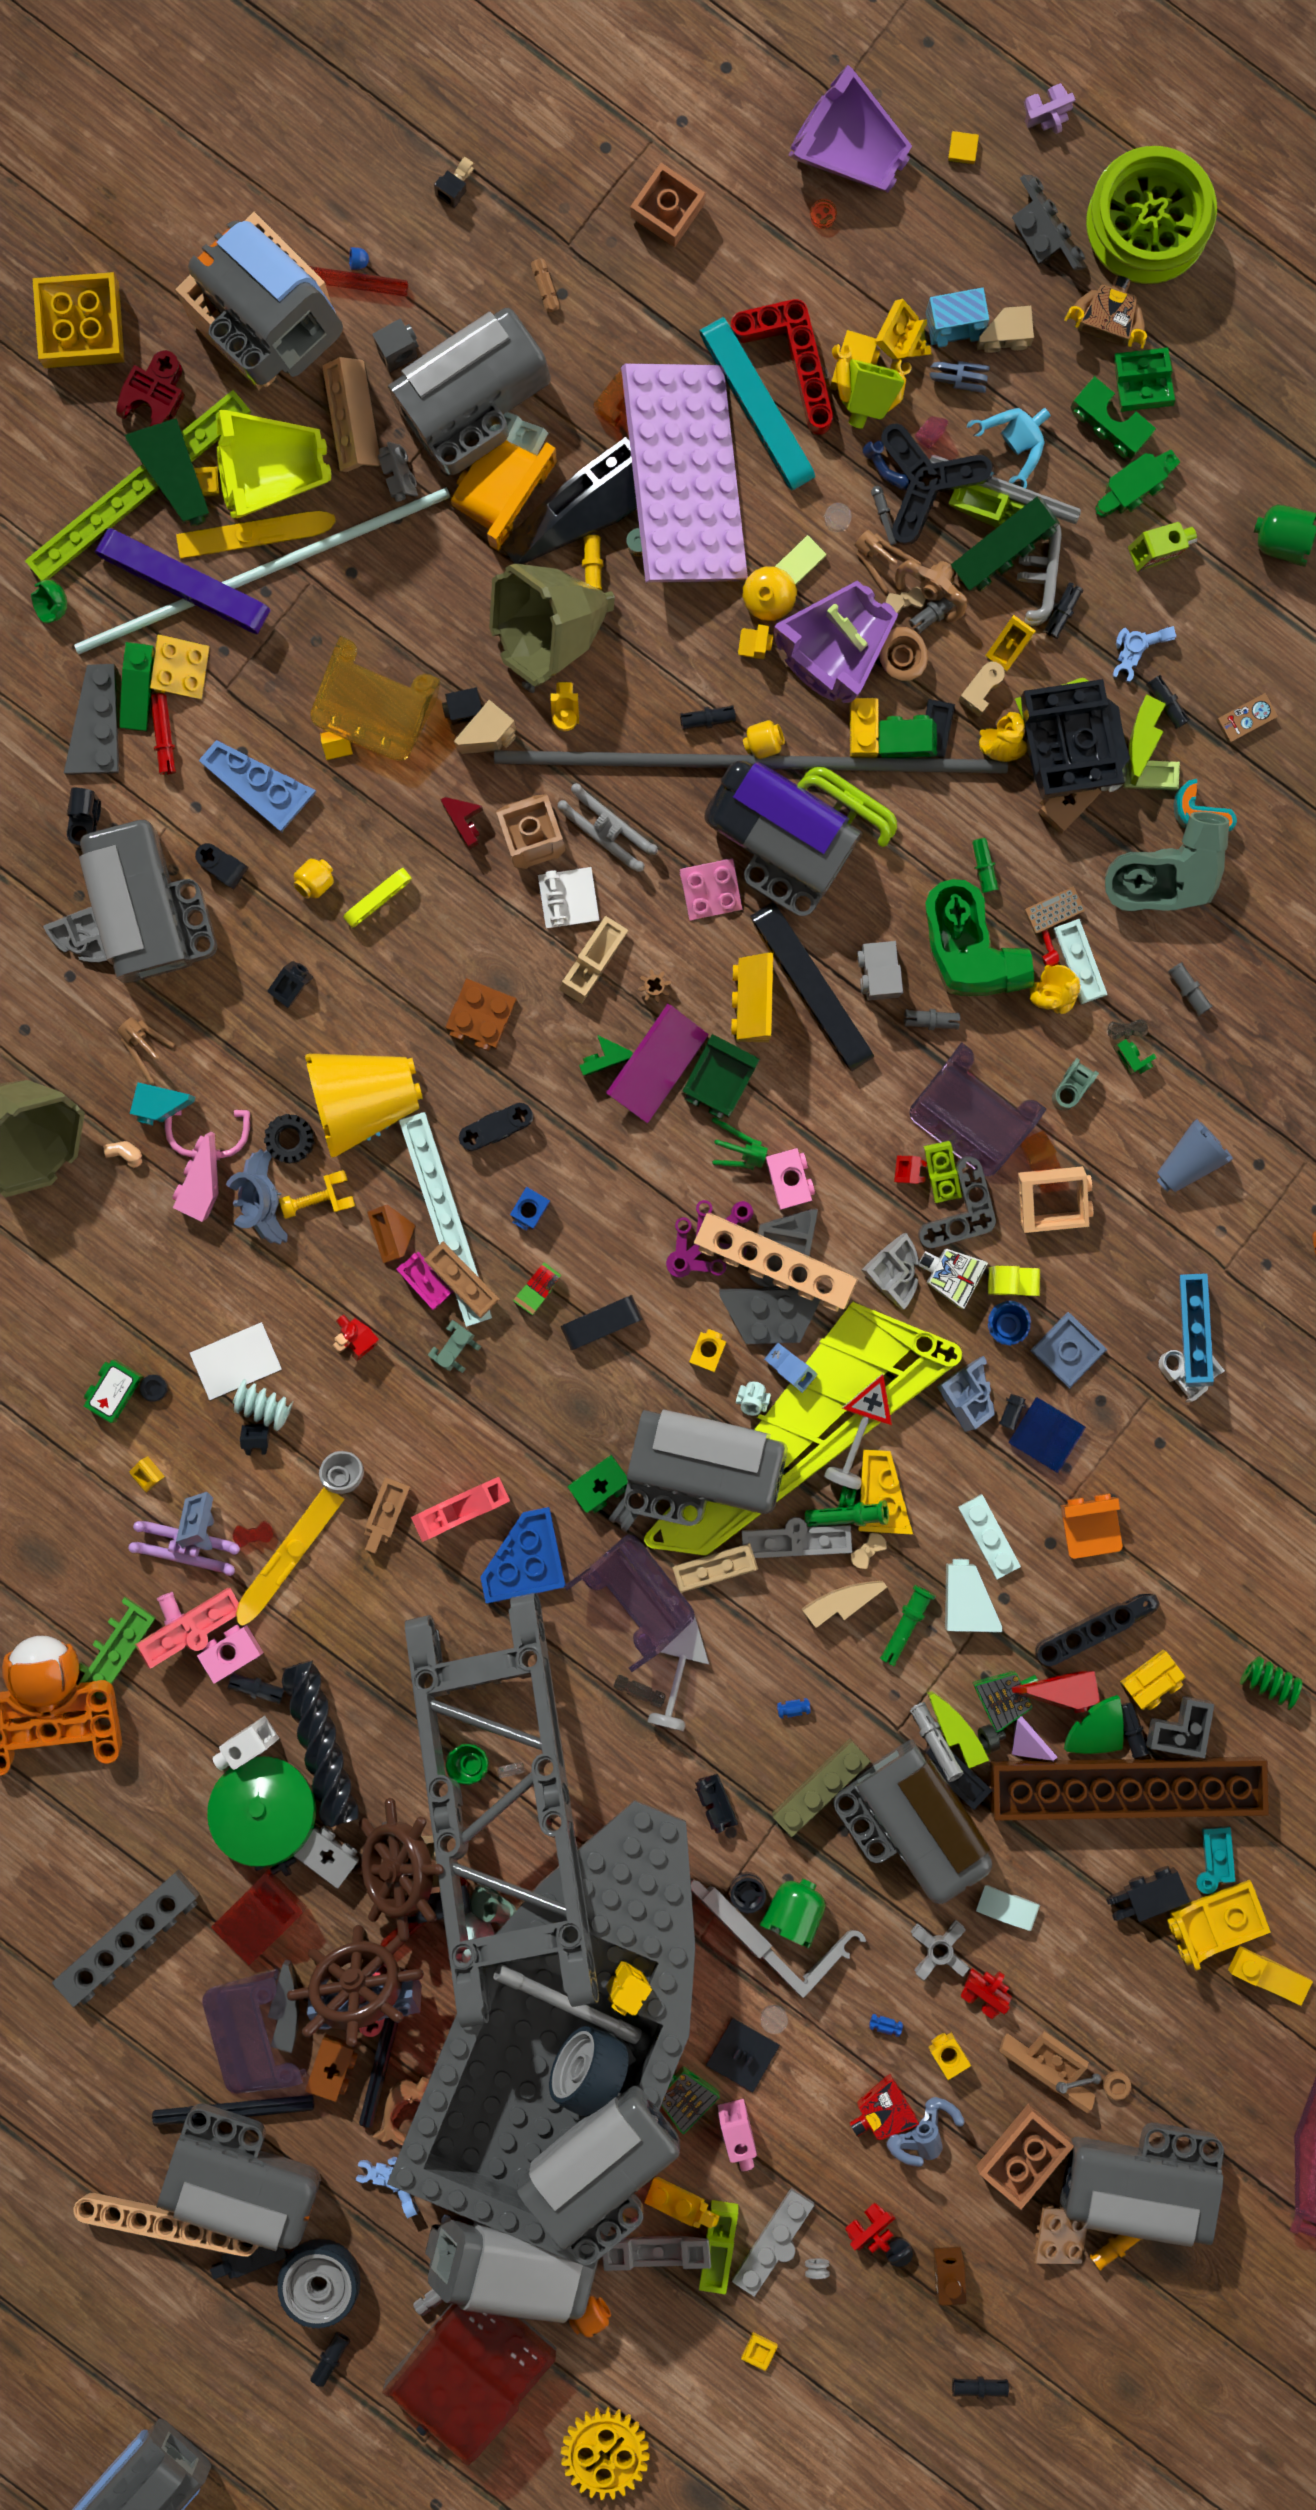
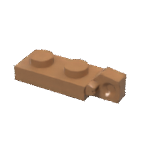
M388 1477L384 1478L365 1526L364 1534L370 1536L365 1550L376 1553L381 1541L388 1542L411 1486Z

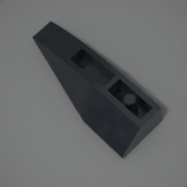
M625 437L581 469L520 524L501 545L514 564H525L613 525L637 509L630 441Z

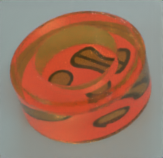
M828 199L815 201L810 210L811 222L818 228H828L834 224L837 217L835 204Z

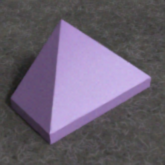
M1022 1716L1014 1721L1012 1755L1051 1761L1057 1758Z

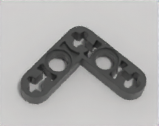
M965 1156L958 1161L956 1166L967 1212L922 1225L918 1232V1238L925 1247L935 1248L988 1233L995 1227L996 1218L982 1166L976 1158ZM966 1162L976 1165V1169L972 1170V1174L975 1180L980 1177V1182H972L965 1186V1181H970L969 1175L966 1172H962V1169L966 1167ZM974 1187H979L983 1191V1198L979 1202H972L969 1199V1191ZM980 1214L990 1217V1220L986 1222V1227L983 1228L980 1224L972 1225L974 1231L970 1232V1226L966 1217H970L971 1222L979 1220ZM957 1220L962 1221L964 1231L960 1235H952L949 1230L950 1224ZM944 1224V1231L948 1236L947 1239H944L943 1234L934 1236L933 1242H930L929 1239H924V1235L928 1234L927 1229L931 1228L934 1232L942 1230L940 1225Z

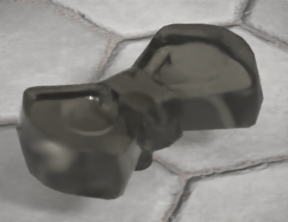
M1142 1019L1129 1024L1112 1021L1107 1027L1108 1036L1114 1040L1123 1036L1125 1039H1130L1132 1035L1144 1038L1148 1033L1147 1022Z

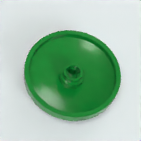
M254 1757L235 1770L230 1767L219 1778L211 1792L207 1809L209 1830L220 1850L236 1862L251 1867H270L283 1863L300 1851L312 1833L316 1819V1801L311 1785L297 1768L278 1758Z

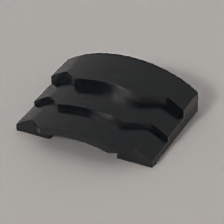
M1103 679L1025 690L1022 693L1021 704L1027 748L1034 778L1042 799L1069 796L1070 793L1096 790L1101 787L1125 783L1122 769L1130 757L1124 738L1119 706L1107 698Z

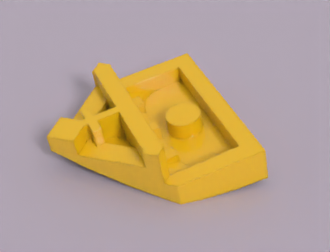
M904 299L895 300L875 343L893 360L930 355L931 347L926 346L924 332L927 319L919 320V317Z

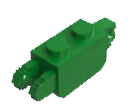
M1169 450L1157 457H1154L1153 454L1145 453L1109 479L1105 490L1106 495L1102 499L1100 498V501L1095 506L1096 515L1105 518L1116 510L1120 514L1127 509L1129 512H1132L1143 504L1141 499L1148 494L1152 497L1157 495L1165 488L1164 483L1168 475L1180 464L1178 457L1172 450Z

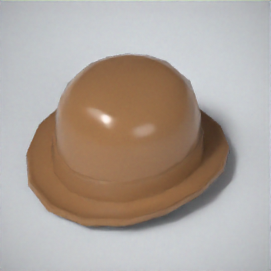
M908 627L892 629L879 653L880 662L884 670L891 677L901 681L913 680L921 676L928 662L927 647L922 637Z

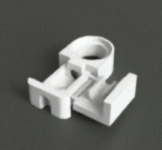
M1172 1350L1160 1357L1159 1368L1169 1382L1175 1380L1188 1397L1185 1402L1195 1401L1208 1390V1386L1185 1387L1183 1354L1180 1351ZM1212 1355L1213 1377L1215 1378L1225 1370ZM1169 1356H1174L1178 1359L1179 1367L1176 1371L1170 1370L1166 1365V1360Z

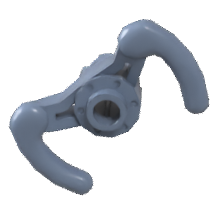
M938 2097L929 2099L925 2104V2116L919 2122V2125L915 2126L907 2134H895L888 2139L887 2148L891 2154L899 2161L916 2167L923 2165V2158L926 2160L937 2158L943 2149L938 2129V2110L947 2112L952 2117L956 2126L961 2127L965 2123L961 2112L955 2105ZM902 2149L917 2150L919 2156L910 2155Z

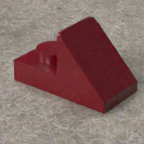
M448 797L440 799L469 850L479 845L476 839L480 835L472 821L467 824L466 820L482 812L483 807Z

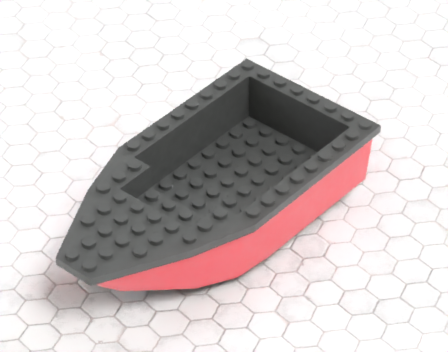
M634 1800L577 1850L599 1992L598 2002L588 2004L587 2006L615 2019L623 2020L641 2030L647 2031L651 2035L652 2043L647 2050H635L633 2052L637 2061L628 2066L625 2081L619 2093L622 2094L628 2088L637 2086L643 2090L659 2110L690 2032L695 1936L687 1827L685 1820ZM559 1866L544 1878L532 1892L564 1903ZM524 1901L496 1934L567 1921V1917ZM575 1928L568 1934L570 1943L575 1942L578 1938V1932ZM559 1955L505 1965L533 1981L568 1996L563 1988ZM621 1961H625L643 1972L652 1989L647 1999L641 2001L643 2005L636 2015H631L628 2012L626 2015L620 2014L611 2007L613 2003L608 2000L610 1995L606 1984L612 1976L616 1975L615 1970ZM497 1967L486 1968L491 2005L489 2021L487 2024L462 2028L456 2014L387 2185L580 2264L567 2248L562 2250L520 2199L517 2193L518 2180L530 2169L531 2161L585 2117L557 2104L551 2098L549 2092V2078L553 2063L565 2040L575 2030L583 2026L596 2028L615 2038L618 2037L601 2027L519 1989H513L494 1980L493 1976ZM604 2226L601 2229L602 2233L608 2236L611 2226ZM588 2243L582 2244L579 2247L580 2251L585 2254H590L595 2250ZM597 2261L591 2265L583 2266L594 2270Z

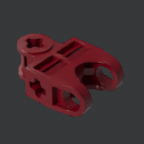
M168 350L157 352L146 371L136 365L133 366L119 396L116 408V415L125 419L136 408L147 406L152 409L151 419L153 420L150 426L174 419L185 398L183 391L175 387L182 375V366L174 353ZM169 364H171V366H172L171 369H167V368H166V369L163 371V369H162V366H163V365L168 366Z

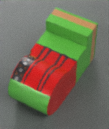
M544 1262L513 1301L531 1315H534L552 1291L551 1289L557 1283L561 1274Z

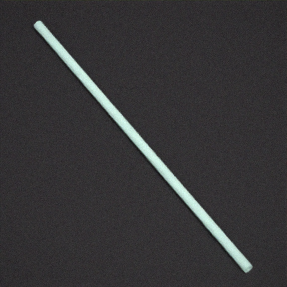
M446 487L221 583L234 589L451 498ZM181 599L74 644L78 655L195 605Z

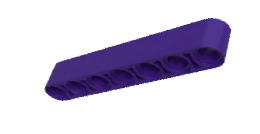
M107 529L95 551L105 561L253 634L259 633L271 611L262 602L114 529Z

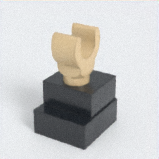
M464 157L454 174L447 170L443 177L440 176L434 184L435 195L455 209L466 192L464 180L472 173L474 169L472 165L474 163Z

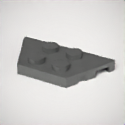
M813 1208L761 1223L758 1234L809 1256L818 1209ZM755 1247V1252H754V1258H753V1260H754V1259L756 1258V1256H757V1249H756V1247ZM775 1255L770 1257L768 1261L770 1269L773 1271L781 1269L782 1260L780 1257ZM796 1267L793 1271L794 1279L798 1282H804L806 1269ZM750 1274V1279L764 1288H781L773 1284L774 1278L764 1275L762 1279Z
M789 1287L788 1290L784 1288L719 1289V1296L746 1344L800 1343L821 1299L816 1297L811 1301L798 1295L799 1290L794 1287ZM818 1287L824 1293V1287Z

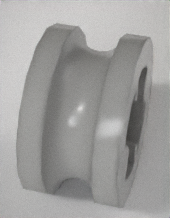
M814 2258L805 2261V2266L808 2267V2270L805 2271L807 2278L823 2279L830 2276L829 2271L826 2269L829 2266L828 2260Z

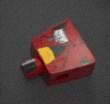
M891 2073L858 2100V2108L862 2115L849 2122L857 2137L871 2129L877 2140L885 2139L919 2125L915 2113Z

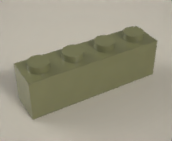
M849 1738L772 1812L773 1818L793 1837L871 1762L869 1757Z

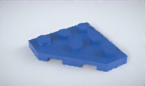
M550 1507L525 1511L521 1514L480 1577L486 1603L566 1587Z

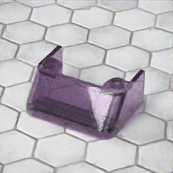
M632 1535L623 1537L564 1586L566 1590H569L581 1580L589 1588L596 1591L607 1586L639 1626V1629L633 1635V1641L642 1656L629 1667L631 1672L658 1655L693 1622L695 1617L694 1610L639 1539Z

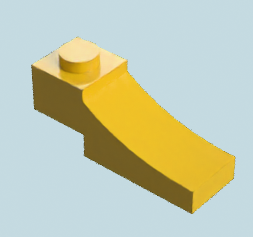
M1239 1946L1228 1968L1232 1975L1300 2006L1313 1983L1311 1979L1242 1946Z

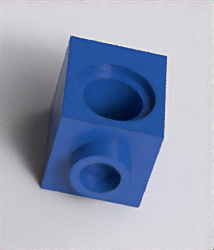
M526 1187L510 1213L515 1218L512 1223L524 1230H527L528 1227L535 1229L551 1201ZM526 1203H533L537 1208V1212L532 1218H525L521 1213L522 1206Z

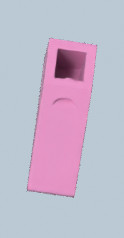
M213 1132L205 1134L204 1137H199L194 1148L197 1151L194 1161L190 1160L186 1165L183 1175L187 1177L183 1186L178 1185L172 1198L176 1200L173 1206L174 1209L201 1222L209 1217L219 1194L215 1133Z

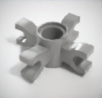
M955 1919L943 1936H932L918 1923L910 1931L912 1936L927 1947L928 1955L914 1969L921 1979L925 1980L937 1964H948L962 1977L970 1969L963 1960L953 1953L952 1948L955 1941L966 1930L961 1923ZM937 1944H944L947 1946V1951L942 1956H936L933 1954V1948Z

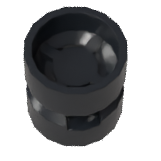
M741 1872L731 1881V1902L736 1909L744 1913H754L763 1906L766 1899L765 1887L762 1879L757 1874Z

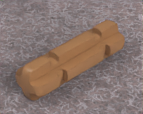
M541 258L532 261L531 268L533 274L536 275L535 280L541 298L544 299L543 304L546 312L550 313L558 310L559 302L557 296H554L555 290L549 272H546L548 270L545 260Z

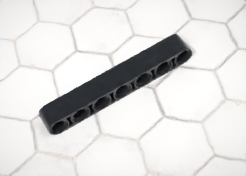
M772 901L750 915L755 927L849 1070L853 1072L873 1059L874 1054L776 904Z

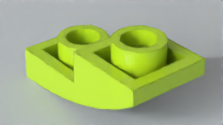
M946 1141L923 1146L935 1203L962 1198L951 1142Z

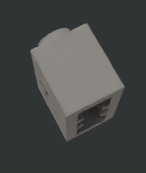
M316 1826L305 1845L294 1857L338 1889L358 1862L357 1851L347 1843L342 1845L334 1839L335 1834L323 1826L320 1829ZM329 1849L334 1852L333 1858L325 1860L323 1858L325 1852H328Z

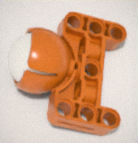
M34 1636L22 1641L14 1650L5 1655L2 1663V1677L9 1691L0 1692V1733L2 1735L0 1738V1756L6 1760V1763H0V1776L8 1772L15 1758V1749L92 1741L94 1755L99 1762L109 1764L117 1759L122 1747V1736L113 1685L106 1680L84 1682L76 1685L79 1675V1660L71 1644H64L49 1636ZM101 1692L107 1699L99 1700L95 1697L94 1693ZM106 1718L110 1721V1725L104 1726L99 1723L98 1719ZM51 1724L56 1728V1731L50 1732L45 1729L44 1725ZM110 1744L115 1750L107 1751L102 1745Z

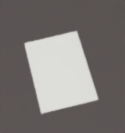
M262 1322L190 1353L209 1400L239 1388L243 1379H246V1384H249L282 1370Z

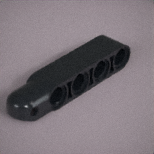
M1138 1594L1123 1603H1115L1041 1640L1035 1647L1036 1658L1046 1666H1054L1128 1629L1134 1623L1157 1611L1160 1603L1156 1594ZM1147 1601V1605L1143 1606V1603ZM1119 1609H1125L1128 1614L1126 1621L1123 1623H1117L1114 1618L1116 1611ZM1096 1621H1101L1103 1623L1102 1633L1092 1635L1090 1631L1091 1625ZM1070 1634H1078V1645L1072 1648L1066 1645V1638ZM1053 1646L1055 1649L1054 1657L1049 1660L1043 1659V1648Z

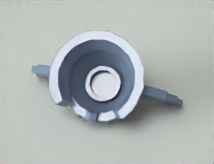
M260 1149L257 1153H252L250 1158L245 1161L244 1171L234 1174L226 1183L233 1190L237 1191L239 1188L238 1200H234L233 1205L240 1207L243 1215H240L234 1224L240 1228H251L254 1226L262 1239L265 1238L270 1243L275 1242L280 1245L281 1242H287V1233L283 1231L275 1216L281 1193H278L275 1185L267 1175L269 1161L272 1158L271 1154L267 1150L263 1152Z

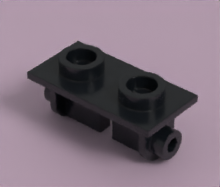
M714 1774L699 1778V1781L695 1782L697 1786L695 1791L699 1796L702 1806L709 1805L710 1809L705 1811V1814L710 1823L711 1830L714 1829L717 1834L726 1830L725 1828L738 1825L719 1775Z

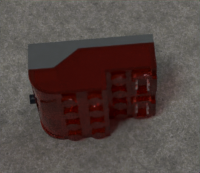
M451 2303L387 2377L382 2394L389 2397L419 2424L416 2430L420 2435L425 2436L429 2433L457 2456L465 2466H469L519 2410V2403L555 2362L557 2348L523 2318L466 2311L457 2304Z

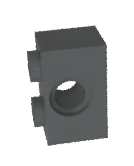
M401 318L372 334L376 350L389 373L418 358L416 348L419 347L416 341L417 337L410 324L405 326Z

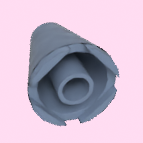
M1196 1119L1157 1173L1160 1177L1157 1181L1167 1192L1170 1189L1177 1192L1226 1165L1234 1158L1227 1149L1224 1150L1222 1148L1221 1142L1211 1131Z

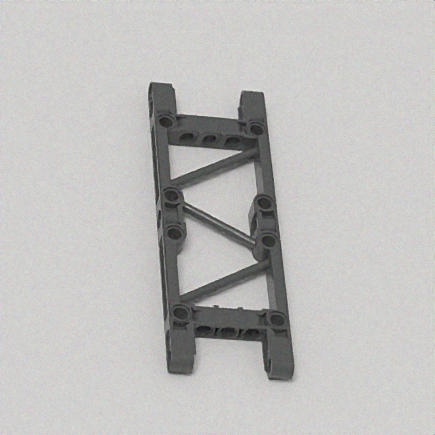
M537 1593L511 1598L509 1617L514 1648L443 1663L439 1631L435 1628L432 1616L427 1615L405 1621L406 1642L436 1863L441 1864L444 1868L443 1873L438 1875L457 2017L462 2028L488 2023L491 2005L486 1968L497 1967L500 1964L507 1965L559 1955L564 1992L568 1995L570 2005L577 2007L597 2003L599 2000L541 1603ZM536 1654V1664L532 1667H529V1658L532 1655ZM432 1676L433 1683L426 1689L425 1681L428 1677ZM531 1677L540 1738L436 1701L435 1697L449 1695L450 1691L464 1688L473 1690L476 1689L475 1686L488 1683L501 1684L502 1680ZM437 1713L542 1750L543 1753L533 1760L532 1772L467 1829L463 1826L461 1812L463 1800L460 1785L456 1780L447 1777L445 1774ZM552 1762L553 1771L550 1775L545 1776L544 1767L547 1763ZM443 1784H447L448 1792L445 1796L441 1797L439 1790ZM533 1785L541 1831L555 1838L564 1903L460 1865L457 1861L466 1855L468 1842ZM560 1817L561 1826L558 1830L554 1831L552 1829V1822L555 1818ZM454 1838L456 1846L449 1852L447 1850V1843L450 1839ZM460 1877L566 1916L567 1921L468 1940ZM575 1928L578 1932V1938L575 1942L570 1943L568 1934ZM469 1949L471 1958L467 1963H464L462 1954L465 1950Z

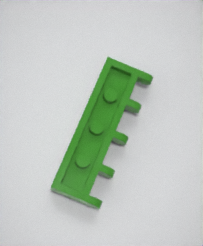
M124 1597L121 1602L129 1607L128 1611L120 1622L112 1617L109 1619L108 1623L116 1629L105 1645L98 1640L94 1641L92 1645L99 1649L100 1652L90 1667L80 1662L79 1669L85 1675L79 1683L106 1680L112 1684L135 1651V1644L143 1639L156 1620V1617L127 1597ZM101 1692L94 1693L95 1697L99 1700H102L104 1694Z

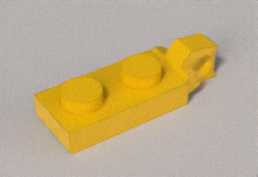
M654 2177L645 2204L696 2228H700L701 2224L709 2228L716 2227L720 2218L719 2215L707 2210L708 2204L704 2202L705 2199L660 2177Z

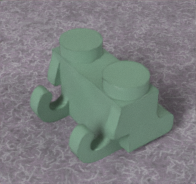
M452 1320L446 1329L452 1332L455 1328V1332L439 1355H436L439 1350L433 1347L428 1356L449 1371L454 1366L463 1373L466 1368L456 1362L455 1359L466 1343L479 1351L481 1346L472 1340L475 1336L474 1334Z

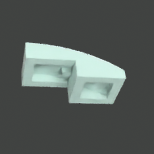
M509 412L503 414L509 429L507 441L538 455L548 432L542 427L522 421L517 415ZM493 425L489 430L492 432L498 431L501 425Z
M985 1885L976 1911L1031 1931L1040 1905L1017 1895H1011Z

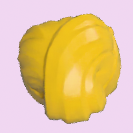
M1009 712L998 721L997 729L980 730L979 747L982 753L993 760L1002 762L1021 758L1027 751V743L1022 740L1025 727L1022 716L1017 712Z
M1046 965L1041 974L1040 982H1035L1033 987L1030 988L1031 1002L1038 1008L1052 1009L1057 1014H1065L1073 1008L1080 993V978L1066 966L1056 965L1051 967Z

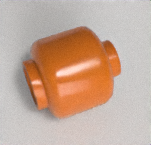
M590 2295L583 2317L576 2320L570 2319L569 2323L577 2335L581 2333L583 2336L591 2338L609 2325L611 2312L601 2297L596 2298Z

